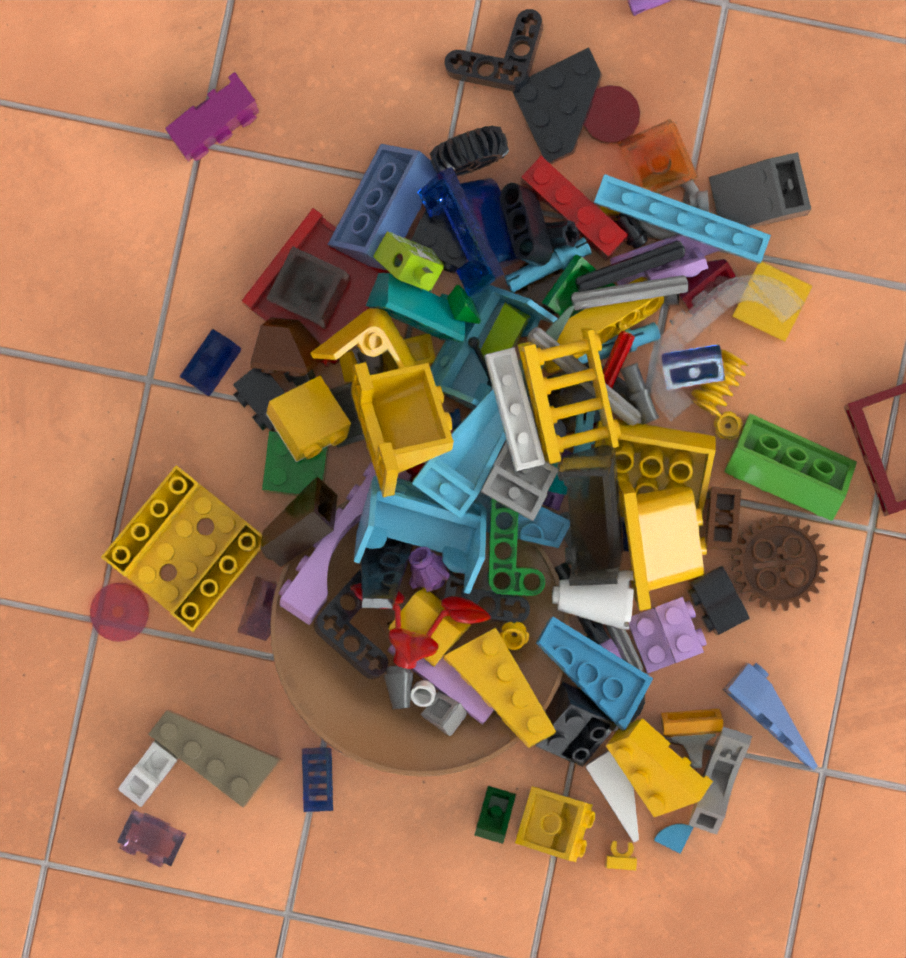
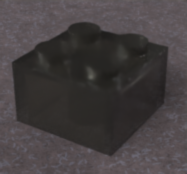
M292 246L266 299L273 305L326 329L351 276L344 270Z

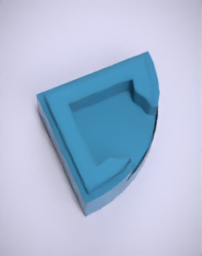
M673 824L660 830L653 840L681 854L694 827L687 824Z

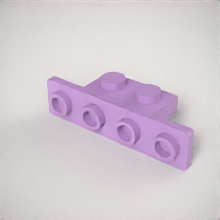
M678 234L610 259V263L614 264L672 242L681 241L685 248L684 257L616 282L618 285H623L640 277H646L648 281L681 275L693 277L702 270L708 269L704 256L720 251V249Z

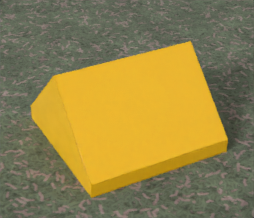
M425 588L415 593L401 610V628L426 635L440 612L445 610L441 607V600L430 591L427 592ZM450 616L444 617L431 636L438 643L439 649L436 654L424 659L435 667L471 625L456 622ZM395 620L389 626V630L395 628Z

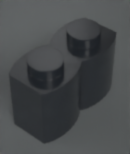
M723 566L689 582L691 589L687 590L693 604L695 606L700 604L705 615L701 619L708 632L714 631L716 635H720L750 619Z

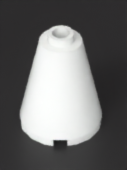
M622 570L560 580L559 586H553L552 604H557L558 611L622 630H629L628 622H631L633 607V589L629 588V582L633 580V571Z

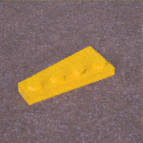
M496 628L444 655L443 659L461 675V678L469 686H472L489 707L495 710L502 718V721L528 748L555 734L556 730Z

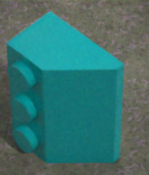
M391 273L378 274L366 303L367 307L383 309L390 317L440 340L464 341L465 322L454 319L447 300L448 295L441 293L439 297L431 293L432 290L426 291L400 281Z

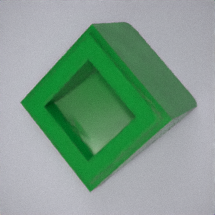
M456 285L447 297L454 319L480 324L481 319L473 299L460 285Z

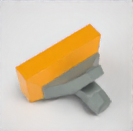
M720 708L661 713V725L664 735L670 736L671 740H675L684 746L689 754L688 759L692 762L690 766L692 768H701L704 746L709 739L716 736V733L722 731L723 717Z

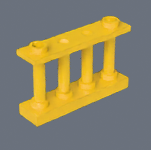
M587 327L581 329L583 340L543 350L540 347L536 348V344L532 342L518 344L545 462L549 464L561 462L560 453L564 452L566 448L605 439L606 445L612 448L619 447L617 438H621V431L617 420L613 421L598 351L602 350L601 340L598 333H594L593 329ZM586 351L590 369L550 379L543 377L541 365H544L545 361ZM588 381L593 382L596 398L557 408L549 406L547 395L551 394L552 390ZM599 409L602 427L564 437L555 434L553 424L557 423V420Z

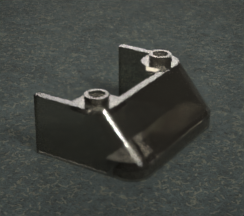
M601 445L564 456L562 463H558L559 481H564L565 486H567L571 543L570 547H565L566 565H571L569 586L618 584L623 558V539L615 448L609 445Z

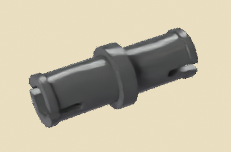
M638 363L620 369L630 392L628 395L629 400H633L636 409L641 413V424L643 425L658 419L659 415H657L649 395L651 389L646 387L638 368Z

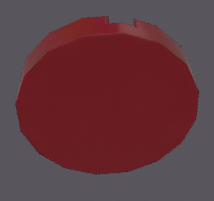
M607 85L597 88L584 125L585 130L593 139L600 143L614 144L624 142L634 134L639 125L640 108L638 101L631 92L620 86Z

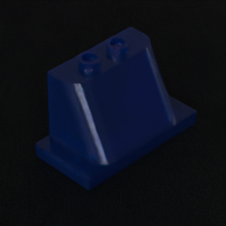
M450 167L437 174L418 191V194L430 218L440 215L445 211L468 259V262L457 269L456 272L466 293L471 297L504 274L502 268L517 263L520 259L513 252L500 203L501 190L496 181L492 178H485L460 183L453 168Z

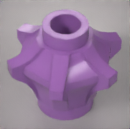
M419 547L410 554L409 562L411 564L412 576L409 584L413 589L424 587L427 592L437 590L444 585L445 580L449 579L450 574L447 572V566L443 563L442 556L431 552L428 547Z

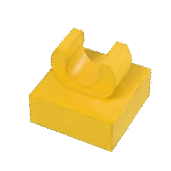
M612 841L610 849L613 855H606L605 867L608 869L636 871L637 858L631 857L634 851L633 843L628 842L627 851L619 853L616 849L617 841Z

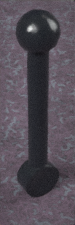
M471 337L468 340V345L474 349L488 378L487 385L492 387L487 364L479 348V339Z

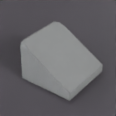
M438 691L433 703L424 709L421 716L442 732L451 736L467 716V712L461 703Z

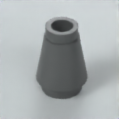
M399 666L386 667L384 679L392 703V709L410 708L413 672H410V669Z

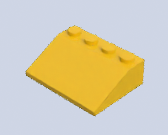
M617 420L621 431V438H617L619 447L612 448L606 445L605 439L595 441L588 478V498L584 501V511L624 517L621 511L618 482L630 481L636 494L690 486L693 491L696 509L700 508L703 515L716 451V436L647 424L642 425L641 423H636L632 426L623 420ZM598 421L597 428L602 427L601 421Z

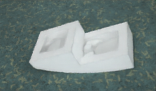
M155 740L138 764L130 771L118 790L142 807L179 758Z

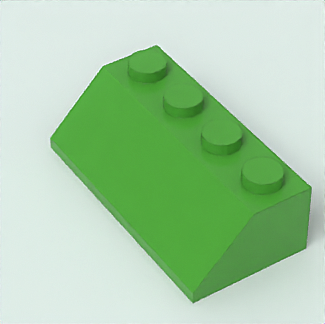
M749 413L724 472L738 480L756 486L762 491L769 492L791 504L811 511L817 516L833 521L847 495L857 462Z

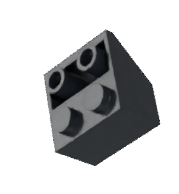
M562 682L545 711L556 732L535 745L583 767L617 725L582 690Z

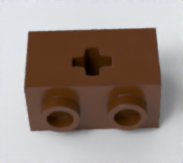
M711 487L709 489L705 530L706 548L721 550L737 549L741 489Z

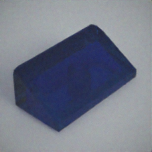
M212 328L179 377L205 395L210 396L241 352V347Z
M720 345L661 355L667 390L726 380Z

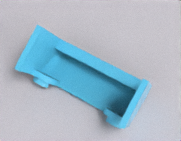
M486 283L479 285L470 296L480 316V324L465 322L464 341H445L430 367L435 385L441 387L443 394L471 410L483 400L492 387L487 385L488 378L474 349L468 345V340L471 337H477L481 350L505 302L531 316L521 337H527L533 328L538 327L540 320L553 324L558 319L531 299Z
M375 475L369 486L356 534L354 562L360 564L365 548L383 547L387 537L420 547H428L430 550L443 553V563L450 571L465 574L464 593L470 594L485 559L486 508L480 502L474 500L460 519L411 484L410 481L397 478L395 495L382 497Z

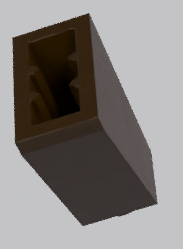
M319 477L313 479L263 530L260 547L263 554L282 567L334 531L338 495Z

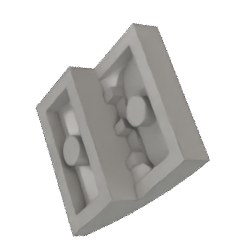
M506 440L480 492L527 519L534 521L559 469L545 462L544 465L515 472Z

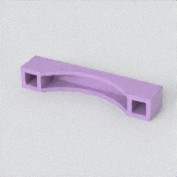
M372 462L363 474L366 479L362 485L358 486L356 484L348 494L346 499L349 500L347 506L344 510L341 508L337 509L334 531L313 545L316 549L310 557L305 555L296 568V571L299 572L293 581L288 579L279 592V595L282 596L280 606L308 625L312 623L327 601V572L332 554L346 533L360 522L369 486L376 475ZM403 471L398 473L397 478L410 481L412 475Z

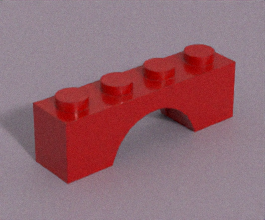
M542 156L521 176L520 183L524 187L533 190L540 202L554 209L566 221L575 222L580 236L586 239L585 243H588L605 261L626 241L628 234Z

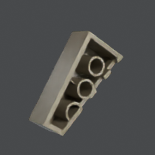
M167 710L148 734L242 807L248 804L281 760L277 756L264 752L171 710Z

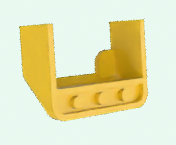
M378 308L367 309L310 353L313 358L337 360L357 344L360 351L366 356L376 357L382 354L385 372L418 365L389 314L385 310Z

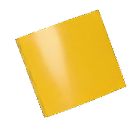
M761 261L760 264H757L732 316L785 342L813 285Z

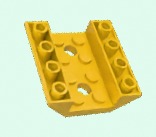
M176 465L101 558L123 576L130 579L168 610L173 617L194 632L261 550L262 534ZM202 519L213 521L214 530L211 534L202 535L198 531V524ZM167 564H172L177 570V575L172 581L163 580L160 574L162 567Z

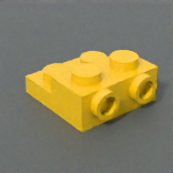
M532 786L515 844L576 862L577 858H581L586 851L587 841L583 840L586 828L590 829L595 820V812L591 811L593 804Z

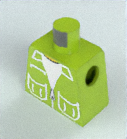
M388 231L373 255L395 278L426 291L432 290L444 267L431 248ZM401 253L403 261H400L396 256Z

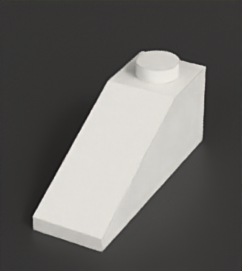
M608 750L586 764L585 767L631 840L636 842L639 840L634 787Z

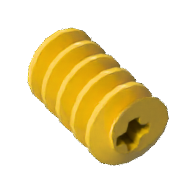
M718 349L716 352L720 360L712 359L710 362L714 370L706 369L704 372L708 380L700 379L697 383L702 390L693 389L691 392L695 398L692 401L696 405L718 417L721 416V413L716 406H727V403L722 398L723 395L730 397L734 395L728 387L730 385L739 387L740 384L735 379V376L745 377L746 373L741 369V366H749L739 357L722 349Z

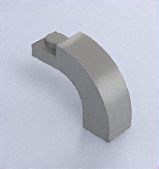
M723 727L719 737L717 736L702 776L707 775L713 782L702 799L694 803L689 821L690 826L717 835L725 818L731 791L741 763L750 746L752 736Z

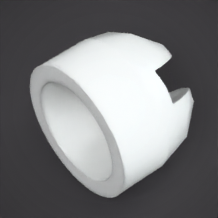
M428 680L418 681L411 691L413 703L420 707L431 705L436 695L434 685Z

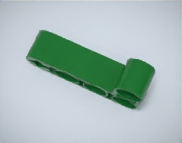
M490 498L488 585L495 593L501 595L533 596L541 593L546 583L544 575L533 567L516 566L518 513L504 506L496 508L497 501ZM501 512H507L512 517L511 525L508 528L501 529L496 525V517ZM500 542H506L510 545V554L502 559L496 557L494 553L495 546ZM499 572H505L509 575V584L504 588H497L493 584V578ZM529 573L537 574L539 577V584L534 589H526L523 585V579Z

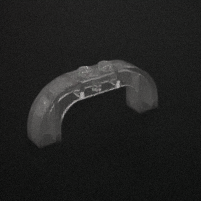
M764 275L734 277L719 284L709 293L705 290L702 291L691 301L695 305L687 313L681 310L669 321L672 326L660 337L651 353L648 366V381L654 401L670 422L693 403L680 388L675 378V363L680 352L729 308L741 302H756L765 306L781 324H784L805 305L804 301L789 286L777 279Z

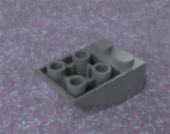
M798 152L766 159L709 177L717 215L752 228L806 216L811 211Z

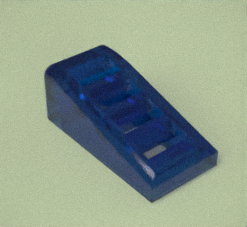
M332 748L302 749L304 812L333 811ZM310 760H326V763H310V764H308V761H310ZM326 771V775L309 776V772ZM309 784H327V788H309ZM327 795V800L309 801V796Z

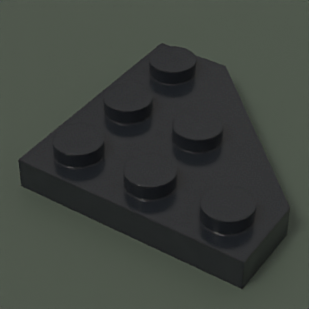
M589 47L530 76L527 83L520 90L512 91L543 158L550 164L575 153L583 125H585L597 86L599 87L603 76Z

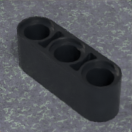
M509 183L503 187L500 193V203L513 252L520 260L535 266H544L552 257V246L538 196L533 190L516 183Z

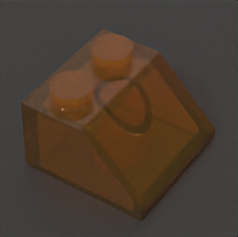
M671 119L617 143L628 170L638 187L662 194L698 177L677 126Z

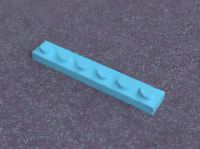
M606 174L603 175L594 203L758 264L763 259L771 237L767 233Z

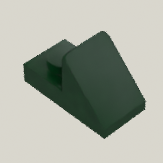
M491 786L487 787L474 836L503 844L516 797L515 793Z

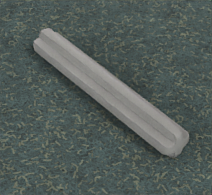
M681 275L574 292L571 296V301L574 309L580 310L685 293L688 291V281L686 276Z

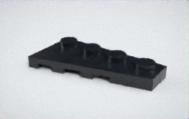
M387 537L383 547L365 548L360 561L362 608H393L409 556L414 546L413 544Z

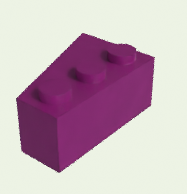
M236 72L228 77L231 83L218 92L216 89L211 90L207 94L209 97L197 107H190L165 128L188 162L192 159L194 161L201 159L209 152L207 148L216 142L218 144L224 143L232 137L233 130L240 125L244 128L257 119L256 114L259 113L256 101Z

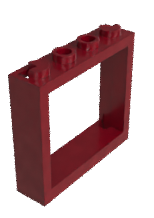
M906 383L853 401L844 406L884 517L905 510L906 500L897 502L862 408L906 393Z

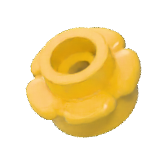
M725 411L723 415L717 416L714 420L715 433L721 439H736L740 434L739 431L743 428V422L734 412ZM726 423L731 425L729 429L725 427Z
M507 622L502 626L500 636L508 649H520L529 640V633L526 632L527 628L523 623Z

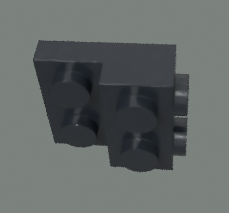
M432 194L411 241L431 248L444 265L443 270L455 274L456 270L463 273L486 221V217Z

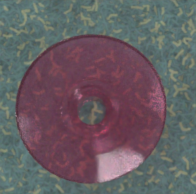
M113 583L103 587L93 598L90 606V618L95 630L102 637L116 642L128 641L138 636L145 628L149 618V606L143 593L136 587L126 583ZM117 606L122 607L124 611L123 615L119 618L113 615V610Z

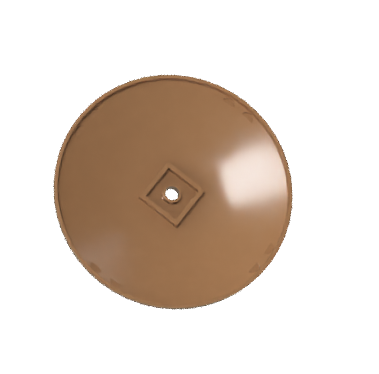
M349 500L337 506L336 511L338 508L344 510V508L349 503ZM359 523L346 533L332 554L327 572V601L317 616L361 569L360 564L354 562L356 534ZM486 532L485 559L473 589L494 592L487 581L489 533ZM517 539L516 566L538 569L544 575L546 583L542 592L537 595H515L523 597L530 606L529 616L522 622L527 628L526 632L529 633V640L520 649L508 650L543 710L546 711L559 687L563 671L536 644V641L550 617H555L568 626L569 618L568 613L558 611L557 604H552L553 586H559L560 580L549 557L540 544ZM506 542L498 543L494 549L496 557L501 559L506 558L511 551L510 545ZM312 545L285 564L276 586L271 612L270 630L274 662L281 684L299 716L329 746L364 766L382 772L403 776L427 777L453 774L477 767L501 755L520 740L502 721V718L495 710L483 725L467 713V716L455 732L448 736L422 717L421 713L426 707H420L414 704L412 700L410 708L392 709V703L384 679L386 672L376 679L366 678L315 632L314 622L317 616L308 625L280 606L282 596L279 595L281 588L288 579L291 581L295 579L299 573L296 571V568L305 555L310 557L316 548ZM414 545L412 552L420 546ZM431 550V552L435 553L438 556H442L443 554L441 552ZM409 561L399 591L405 597L404 602L398 604L400 610L405 607L415 593L424 588L417 587L413 589L410 586L409 582L412 572ZM453 572L455 577L464 580L465 574ZM505 572L497 573L493 578L494 586L497 588L506 587L509 584V575ZM534 573L527 574L523 579V585L526 589H534L539 584V577ZM445 580L441 588L430 591L441 601L444 599L447 580ZM451 582L450 587H457L454 597H461L464 585H457ZM345 595L340 598V604L345 610L350 611L355 608V601L352 597ZM489 597L482 598L478 603L488 614L495 610V602ZM500 599V609L497 616L503 617V610L511 611L514 618H518L520 613H525L524 609L520 608V603L515 602L513 607L504 606L506 600ZM361 608L349 622L387 656L388 667L397 666L393 662L394 656L388 652L392 645L388 637L390 631L388 628L395 620L394 610L392 608ZM333 619L324 620V629L333 628ZM491 620L471 623L468 630L446 654L494 628L500 634L505 623ZM342 628L340 632L336 631L338 634L334 638L338 640L346 630ZM346 637L343 644L346 650L355 652L359 649V643L354 637ZM365 648L364 651L356 658L359 661L363 657L367 658L364 655L368 652V650ZM376 658L372 661L369 660L370 665L368 667L370 670L379 669L377 666L379 661ZM410 669V672H413V688L418 681L424 679Z

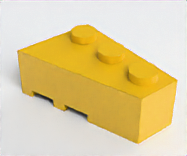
M641 718L630 722L626 730L622 731L618 728L606 747L653 817H657L699 802L713 781L707 775L702 777L690 766L692 762L687 757L681 758L668 747L671 743Z

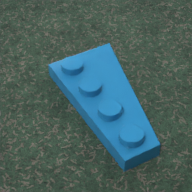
M479 492L475 500L486 508V532L489 533L490 497ZM496 502V508L503 506L506 507L505 505ZM542 506L534 521L518 513L517 539L559 548L572 521ZM507 512L498 514L495 520L497 527L501 529L508 528L512 522L511 515Z

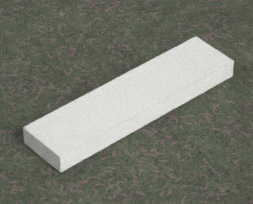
M515 347L486 354L484 357L515 472L544 465L545 460Z

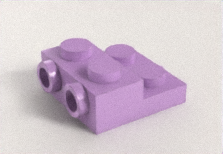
M683 597L631 616V622H628L629 628L647 674L704 653L702 646L707 645L701 628L695 630L691 620L696 617L690 600L684 602Z

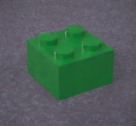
M269 431L262 490L267 493L298 496L316 477H319L325 483L329 446L322 449L318 455L311 459L304 458L296 462L278 432Z

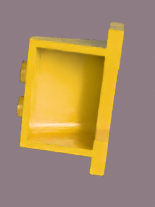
M366 362L354 365L351 395L382 497L395 495L398 473L452 450L454 441L450 432L452 430L451 417L449 412L444 413L442 407L444 403L443 392L440 386L435 385L429 363L374 375L369 374Z
M630 481L618 482L621 511L625 517L631 561V568L629 570L633 571V580H631L633 597L639 611L651 609L649 591L704 575L702 555L707 554L705 538L699 537L698 526H703L702 513L700 508L696 509L693 491L690 486L636 494Z

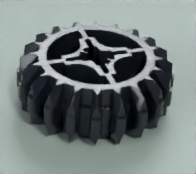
M492 125L476 128L475 130L449 138L447 141L435 146L430 152L431 164L438 178L448 179L481 170L504 158L509 152L508 141L501 127Z

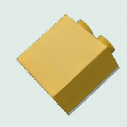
M321 376L270 400L266 415L296 462L304 458L311 459L315 457L322 449L331 444L336 446L342 443L347 438L351 425Z

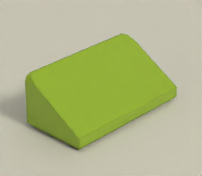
M505 302L481 348L483 356L516 347L531 316Z

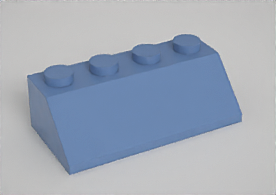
M380 144L328 245L367 266L387 270L373 255L387 231L404 238L406 237L411 224L437 177L431 160L418 150Z

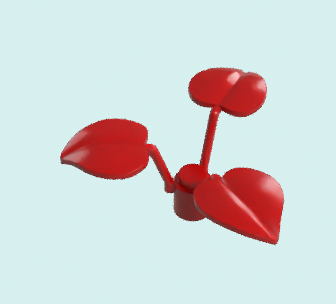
M361 583L352 586L351 590L362 601ZM398 591L392 608L395 612V628L391 629L388 635L389 640L396 649L393 662L399 667L413 669L416 667L418 660L436 654L439 645L431 636L446 616H450L456 622L468 624L490 620L491 616L481 606L468 599L447 597L441 601V607L445 610L440 612L426 635L411 632L401 628V610L398 604L403 603L405 597Z

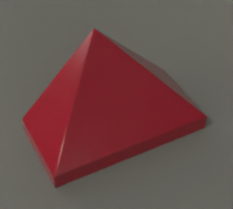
M727 260L707 261L708 269L702 270L696 276L686 277L688 291L680 293L679 296L693 317L739 281Z

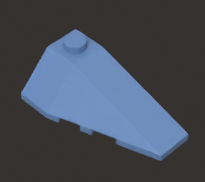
M746 663L722 690L810 770H815L818 765L774 687L766 679L769 674L757 663L753 666Z

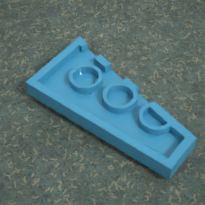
M550 617L536 644L622 731L626 730L653 678L555 617Z

